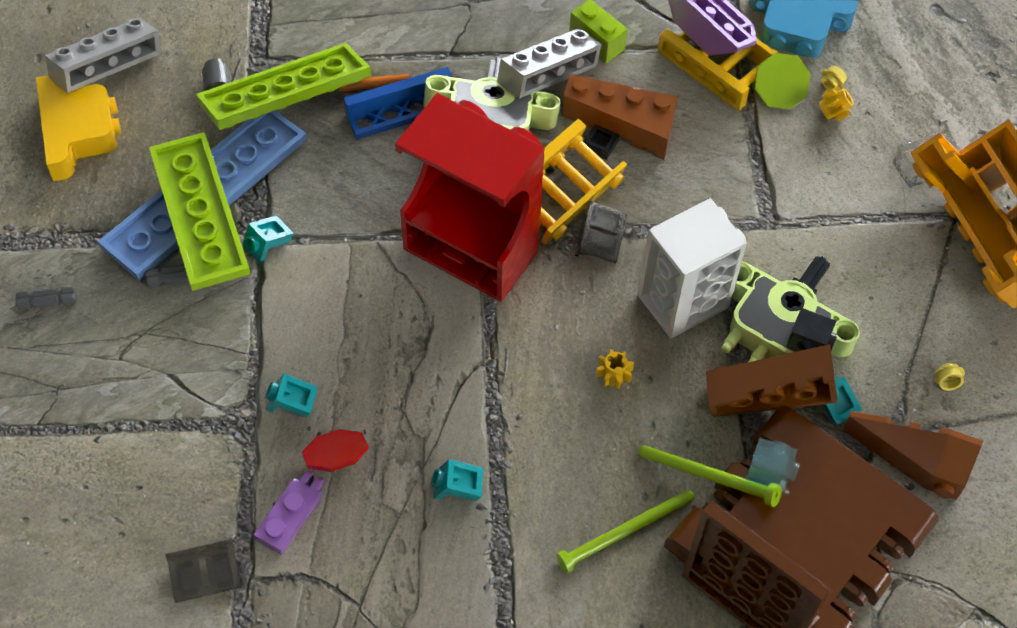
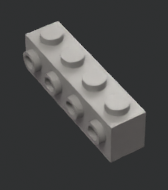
M141 18L130 19L124 24L114 28H107L97 35L83 38L77 43L67 47H60L56 51L45 55L48 76L65 92H72L161 54L159 34L157 29Z
M578 28L502 58L499 65L497 83L517 98H523L568 79L570 74L578 75L595 68L602 44L589 36L587 32Z

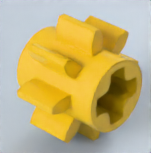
M833 86L823 92L822 97L824 100L819 102V106L828 120L835 117L837 122H840L850 116L851 111L849 108L854 106V102L845 88L838 91L836 86Z
M610 349V353L606 357L599 356V367L596 369V377H603L605 387L610 385L620 389V385L624 381L631 382V371L634 368V361L627 360L625 351L621 353Z

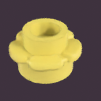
M832 65L821 72L823 76L822 84L826 89L836 86L839 91L844 87L847 76L838 66Z
M945 363L936 370L934 374L935 382L943 390H956L964 383L963 376L965 371L957 364Z

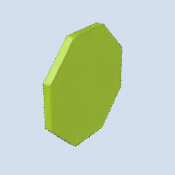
M775 52L757 66L754 90L767 107L790 110L808 96L811 73L799 56Z

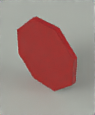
M338 429L315 437L302 451V455L308 469L332 472L356 464L369 447L362 432Z

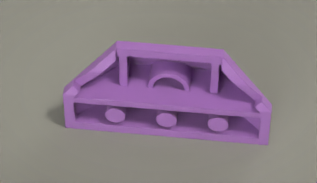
M668 0L674 23L709 56L738 52L756 44L757 38L755 37L754 24L729 1Z

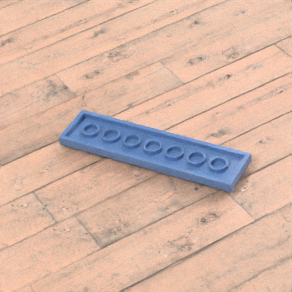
M276 110L263 114L259 118L245 121L211 149L228 205H231L307 141V134ZM162 190L97 241L100 249L139 281L145 277L147 270L157 267L179 248Z

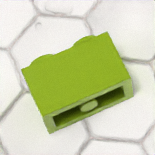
M587 0L571 11L569 32L579 28L601 43L599 58L607 64L625 51L628 28L593 0Z

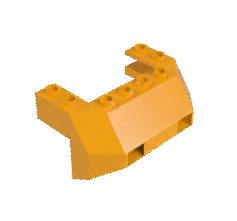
M1008 119L959 152L941 133H938L910 152L915 160L911 165L921 179L923 178L930 188L935 186L943 193L947 200V203L944 204L947 212L953 219L955 217L958 218L961 223L957 227L966 241L971 239L975 248L971 249L972 253L980 264L986 263L987 266L981 270L986 276V279L982 282L992 296L995 295L1001 304L1006 302L1013 309L1017 308V205L1006 210L994 192L1007 183L1017 198V130L1010 119Z

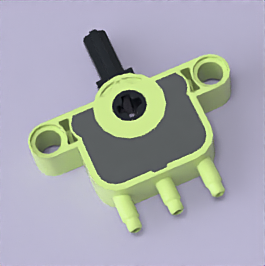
M496 57V60L490 61L488 77H483L477 81L442 75L428 77L425 84L423 103L424 107H426L436 93H439L457 103L461 100L475 103L486 113L488 119L510 130L513 127H522L527 130L529 128L550 130L557 124L561 101L558 96L541 91L520 99L497 83L499 65L502 58Z
M823 255L821 257L816 256L800 280L794 277L792 280L782 282L742 261L737 277L741 281H736L732 299L739 303L734 310L730 324V333L721 347L722 351L729 353L739 343L753 351L748 362L797 352L787 348L786 345L801 308L836 320L832 332L838 334L831 354L836 357L849 356L860 335L859 327L850 319L817 302L816 294L818 290L815 288L830 267V262L827 261V258Z

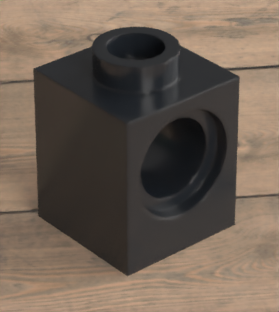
M801 308L786 347L795 351H802L830 344L832 351L838 334L832 332L836 320Z

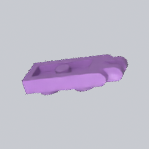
M306 471L300 480L294 478L254 533V539L282 555L322 498L323 493L319 490L324 484V479L318 476L309 486L314 476L313 473Z

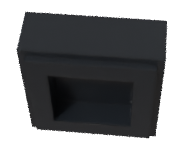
M595 124L584 140V143L599 157L607 160L619 142L620 135Z

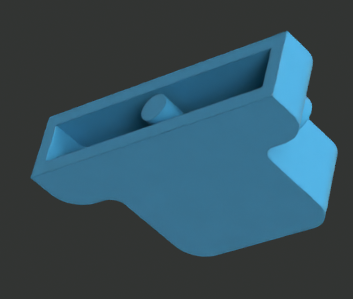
M749 0V6L754 11L765 14L760 34L761 42L776 50L816 58L822 54L828 31L845 32L851 28L859 1Z

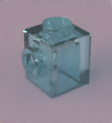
M759 438L746 479L766 486L770 483L781 485L782 491H784L788 480L794 482L800 465V463L794 462L797 449L791 448L781 441L772 442Z

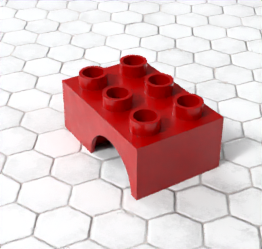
M436 93L395 143L396 152L400 154L405 152L423 162L419 178L407 201L400 209L403 249L502 302L538 253L545 147L541 145L533 133L525 128L513 127L510 130L488 119L486 113L471 101L461 100L457 103Z

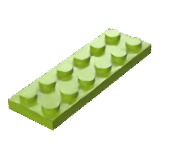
M343 43L196 94L200 107L217 128L221 130L231 128L249 119L259 118L263 114L284 109L294 103L307 101L325 92L335 91L339 87L358 83L362 79L371 76V68L347 43Z
M205 132L149 147L192 291L250 275V269Z

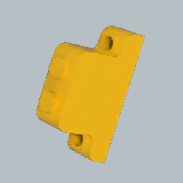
M48 75L36 77L46 165L53 182L70 178L74 174L77 159L110 153L117 148V135H121V128L118 118L114 119L113 114L118 113L115 97L109 98L107 90L103 85H87L67 93L57 86Z

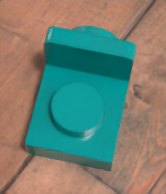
M275 215L249 223L243 240V247L257 262H262L265 260L268 249L291 242L294 233Z
M283 374L276 382L272 381L267 389L265 399L269 401L266 410L273 412L279 407L306 418L311 413L318 387Z
M834 376L838 403L824 404L822 406L832 424L838 425L848 418L851 411L859 412L862 410V407L846 378Z
M448 459L439 468L435 469L432 475L433 498L441 500L448 494L477 501L482 497L483 468Z

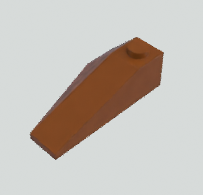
M854 411L850 412L843 431L925 489L933 491L939 497L955 500L958 499L967 484L983 440L952 429L940 427L939 433L921 430V424L910 422L909 426L894 425L893 421L887 417Z

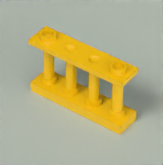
M668 28L660 33L657 51L737 111H740L746 105L749 86L756 79L757 66L775 52L778 53L757 39L755 45L734 52L721 64H716L708 58L709 55L701 48L699 50L695 49L687 43L691 39L684 32L677 35ZM747 57L756 63L757 66L739 80L728 73L743 58Z
M579 119L549 143L544 150L542 188L567 211L556 221L541 207L540 222L547 228L541 241L545 245L553 238L556 241L559 240L568 230L566 226L609 187L615 189L625 178L622 173L627 163L622 161L616 168L612 169L583 142L582 134L586 125ZM569 149L572 151L576 150L604 178L596 186H593L564 158L566 151ZM550 165L553 168H559L586 194L576 204L545 175V170Z

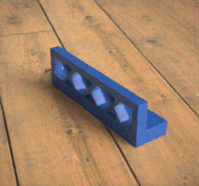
M441 68L345 97V115L356 140L412 123L422 110L415 112L408 108L411 104L415 103L424 105L427 78L433 75L452 77L449 68ZM388 111L399 113L397 118L394 119L383 117L384 113ZM362 119L373 121L370 126L359 129L356 121Z

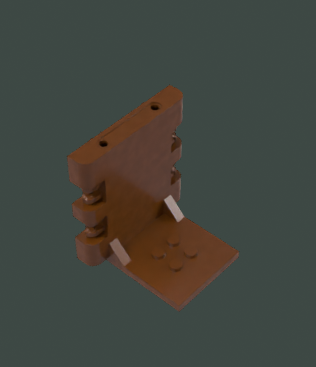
M780 406L757 432L752 441L754 445L751 449L753 456L767 468L764 469L753 462V460L746 458L740 463L732 462L724 471L766 486L770 483L781 485L782 493L778 504L775 507L765 505L763 498L716 483L714 488L717 491L714 493V497L730 512H726L713 501L705 504L701 509L693 508L665 540L664 547L686 564L682 577L748 628H854L851 622L856 619V613L838 596L841 594L860 607H865L868 602L875 606L892 583L890 573L894 569L893 565L875 548L878 547L895 559H901L904 554L911 558L935 527L939 518L932 507L788 406Z

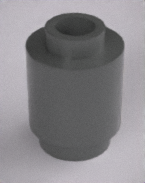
M210 59L204 64L202 69L204 91L231 82L229 67L223 60Z

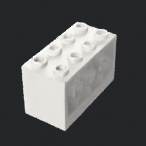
M711 198L649 229L638 297L670 339L728 309L731 303L747 242L742 231L732 225L724 209L718 207Z

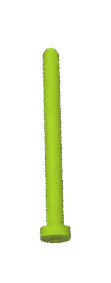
M646 445L640 446L638 449V454L642 458L763 498L765 505L775 507L780 500L782 493L781 485L770 483L766 486Z
M685 490L568 553L565 550L556 553V559L560 568L565 574L572 572L575 569L574 564L692 502L694 499L693 492Z

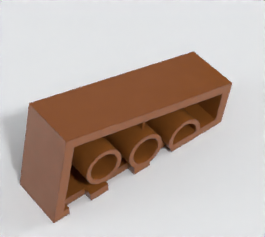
M570 74L564 92L562 116L573 121L579 119L589 128H593L596 124L615 132L621 138L632 142L633 147L640 150L644 148L656 152V157L664 160L675 118L678 96Z
M830 344L729 367L720 366L714 370L706 371L709 407L713 417L777 410L780 406L797 408L838 403Z

